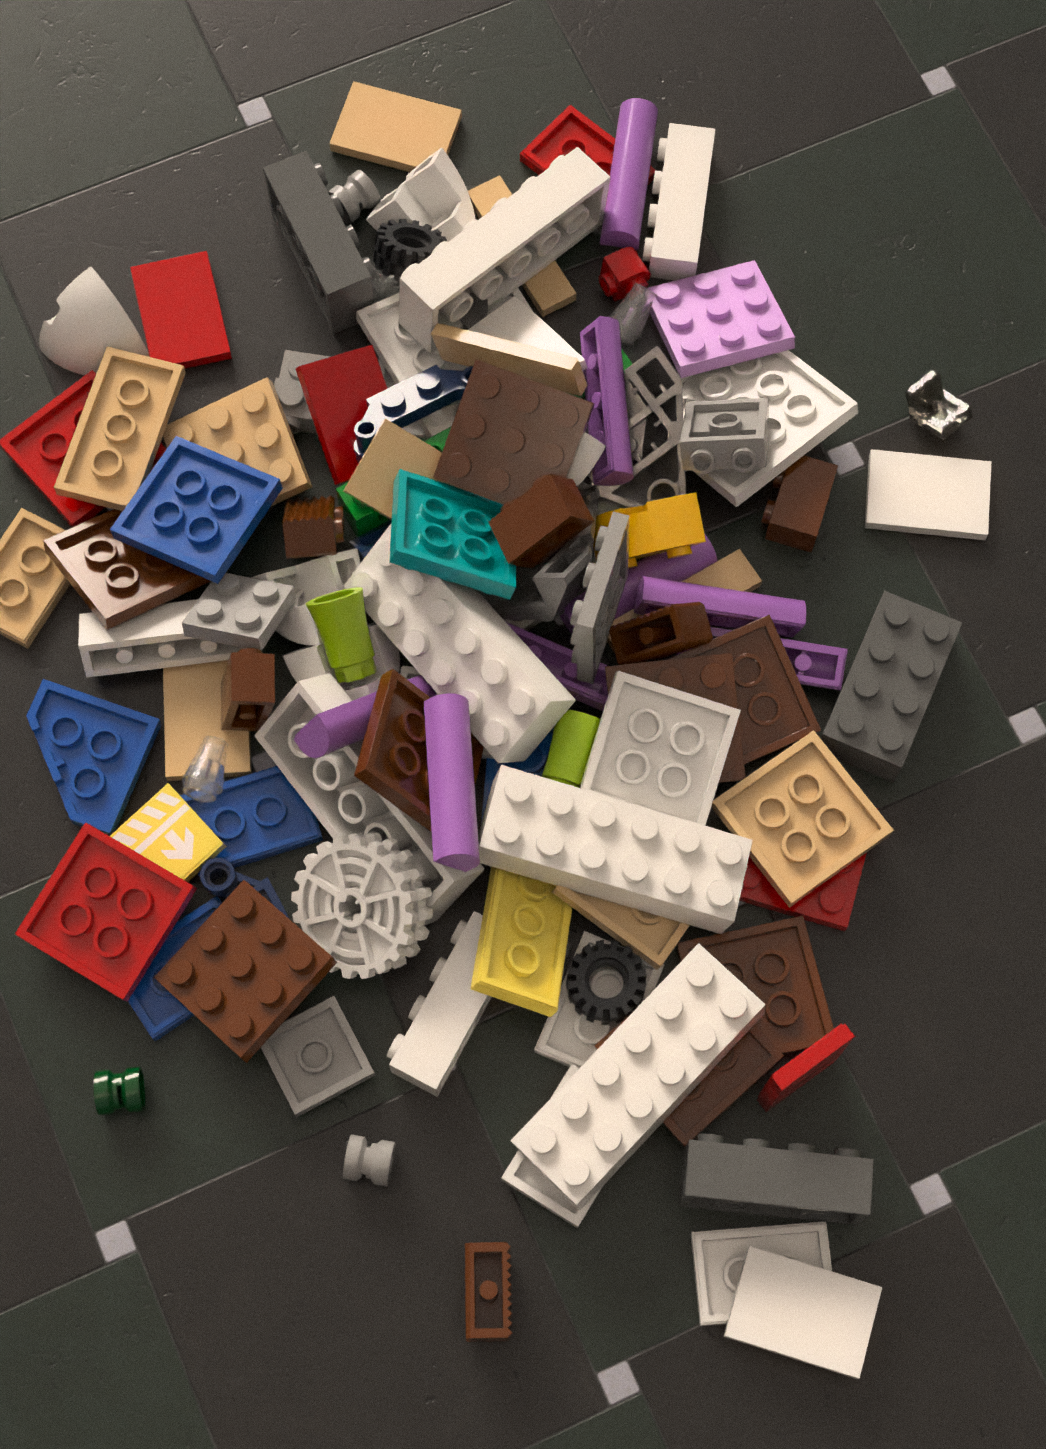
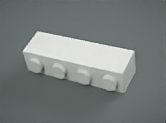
M669 123L668 137L660 138L657 161L664 162L663 171L655 170L652 194L659 195L658 204H650L647 227L655 228L653 238H645L642 260L650 262L649 272L653 278L680 280L696 275L715 129Z
M198 599L164 603L106 630L93 612L79 614L78 647L86 678L229 660L231 652H238L245 648L184 636L182 622Z
M475 911L468 922L463 919L459 922L450 940V943L455 945L448 959L441 957L436 963L429 978L430 981L434 982L427 997L419 995L408 1016L409 1019L413 1020L405 1036L399 1033L395 1037L387 1053V1057L392 1059L389 1064L391 1073L438 1097L492 998L470 989L483 915Z

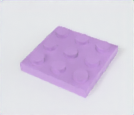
M755 260L644 289L645 304L681 378L795 348V336Z

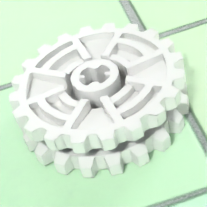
M362 832L350 834L348 837L333 838V843L329 841L322 842L316 846L318 855L312 853L304 858L303 862L306 870L297 871L294 880L299 884V890L292 892L291 901L298 905V911L292 914L294 923L301 924L302 931L337 961L336 965L329 971L331 973L341 969L342 977L351 979L359 973L361 979L375 976V973L381 974L389 972L391 968H400L407 964L405 956H416L421 950L417 941L425 940L428 937L430 931L424 924L425 920L433 918V909L426 906V899L432 896L431 887L423 886L421 881L426 873L423 867H414L412 864L414 854L409 849L399 851V841L392 837L382 842L381 833L371 832L363 836Z

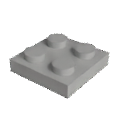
M225 573L219 584L211 581L183 620L184 636L241 648H255L262 651L296 600L294 586Z
M335 996L283 1022L261 1046L296 1118L375 1076Z

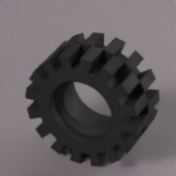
M399 219V223L395 220H389L388 224L382 223L380 228H378L372 261L375 263L377 270L383 269V275L388 277L392 274L394 275L393 280L400 282V277L406 268L414 263L419 264L429 257L437 245L447 241L446 237L441 236L442 232L438 229L431 231L432 226L429 224L420 226V221L413 220L411 224L407 223L406 219Z
M604 940L596 941L595 946L590 947L589 944L582 948V952L579 955L576 953L568 969L566 981L568 999L570 1003L573 1002L575 1005V1011L579 1015L583 1013L587 1016L586 1020L594 1023V1020L601 1021V1025H609L610 1021H616V1024L622 1022L626 1016L631 1014L641 1004L645 993L647 975L646 970L641 966L642 960L638 955L635 957L632 954L633 949L627 945L625 948L618 946V941L611 940V944H604ZM611 967L620 973L623 979V989L617 996L606 999L598 997L593 993L589 985V978L596 969Z

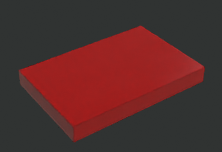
M569 105L520 153V161L540 175L549 168L550 164L558 156H566L576 147H579L610 176L615 138L572 105ZM651 165L648 185L654 180L656 170Z
M207 251L130 267L150 357L183 365L184 369L232 359Z
M373 345L295 368L335 485L349 481L359 464L356 460L353 446L356 440L354 426L363 419L368 409L366 399L387 389Z
M846 1024L838 1025L771 1075L757 1096V1101L765 1112H768L838 1059L855 1037Z

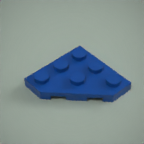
M43 679L26 717L41 748L48 769L72 823L82 827L86 822L110 836L118 827L161 728V721L147 714Z

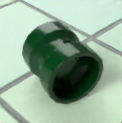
M141 1066L126 1068L123 1073H113L110 1070L95 1071L94 1100L99 1116L111 1115L117 1109L126 1108L130 1113L145 1110V1082Z

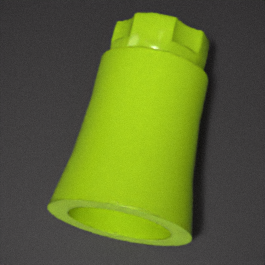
M363 588L343 589L308 601L306 606L316 624L330 667L334 668L338 683L353 682L375 674L377 672L373 660L375 652L365 614Z
M567 710L553 728L549 753L541 777L580 788L601 719L579 711Z

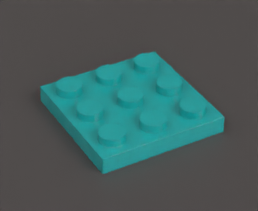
M399 469L393 486L389 563L509 600L516 589V565L508 564L488 521L501 512L500 509L503 504L461 488Z

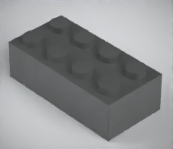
M306 150L264 167L263 171L271 212L332 334L359 324L356 320V312L374 304V301L379 299L373 280L376 279V273L368 257L362 258L357 249L360 248L359 239L352 225L345 226L341 218L344 216L343 208L337 195H329L325 187L328 185L327 177L321 164H313Z
M884 590L821 736V740L836 759L894 783L903 767L962 622Z
M698 1134L697 1140L689 1139L682 1153L678 1207L818 1222L826 1221L828 1223L856 1226L871 1215L874 1159L861 1158L860 1150L836 1148L834 1149V1155L816 1153V1146L809 1144L791 1143L788 1144V1150L770 1148V1141L762 1139H743V1145L724 1143L725 1137L721 1135Z

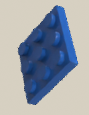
M175 436L110 528L113 538L219 584L283 487L279 478Z

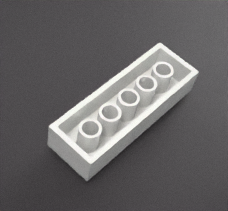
M576 147L566 156H558L547 170L537 177L532 176L528 178L520 189L509 198L504 197L498 200L490 212L482 218L471 220L465 225L461 233L449 242L444 241L437 245L431 255L421 263H414L406 268L400 277L399 324L430 354L434 352L437 347L431 332L437 323L463 329L460 319L470 310L473 304V298L469 293L473 292L481 300L487 299L488 310L602 225L610 176L579 147Z
M390 524L344 584V587L346 589L354 587L363 588L364 605L367 614L438 695L452 693L462 695L468 699L471 733L498 764L525 761L576 699L476 589L454 582H447L435 576L415 570H408L399 565L389 563Z
M331 673L298 681L255 734V738L332 838L348 837L350 834L362 832L363 836H366L367 833L376 832L381 833L382 842L392 837L399 841V851L409 849L414 854L412 864L415 868L423 867L426 875L421 879L423 886L431 887L432 896L426 899V906L433 909V918L425 920L424 926L437 921L481 874L484 867L480 863L474 869L464 872L433 862L432 833L354 776L363 740L319 758H311L304 754L294 741L295 735L317 714L352 700Z
M504 765L500 766L493 780L478 834L481 864L556 886L560 885L576 892L636 908L637 910L722 934L735 921L753 841L752 839Z
M698 943L513 1137L511 1142L581 1210L765 1014L766 1004Z

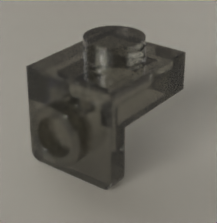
M934 370L930 371L906 390L905 394L911 421L942 440L948 438L973 418L971 406L943 390L941 376Z

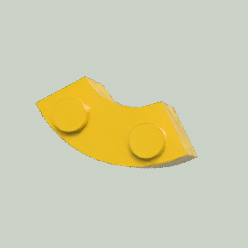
M696 492L646 502L643 506L619 508L597 515L593 549L597 559L599 551H595V543L601 525L608 527L612 512L614 511L630 515L628 568L637 567V559L667 552L668 559L692 554V546L706 542Z

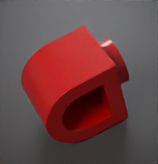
M625 247L603 257L599 284L607 297L612 296L616 302L626 296L633 298L641 294L648 287L647 282L651 277V273L633 247Z

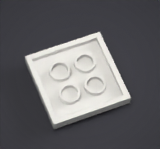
M616 671L580 788L706 825L741 710L634 675Z

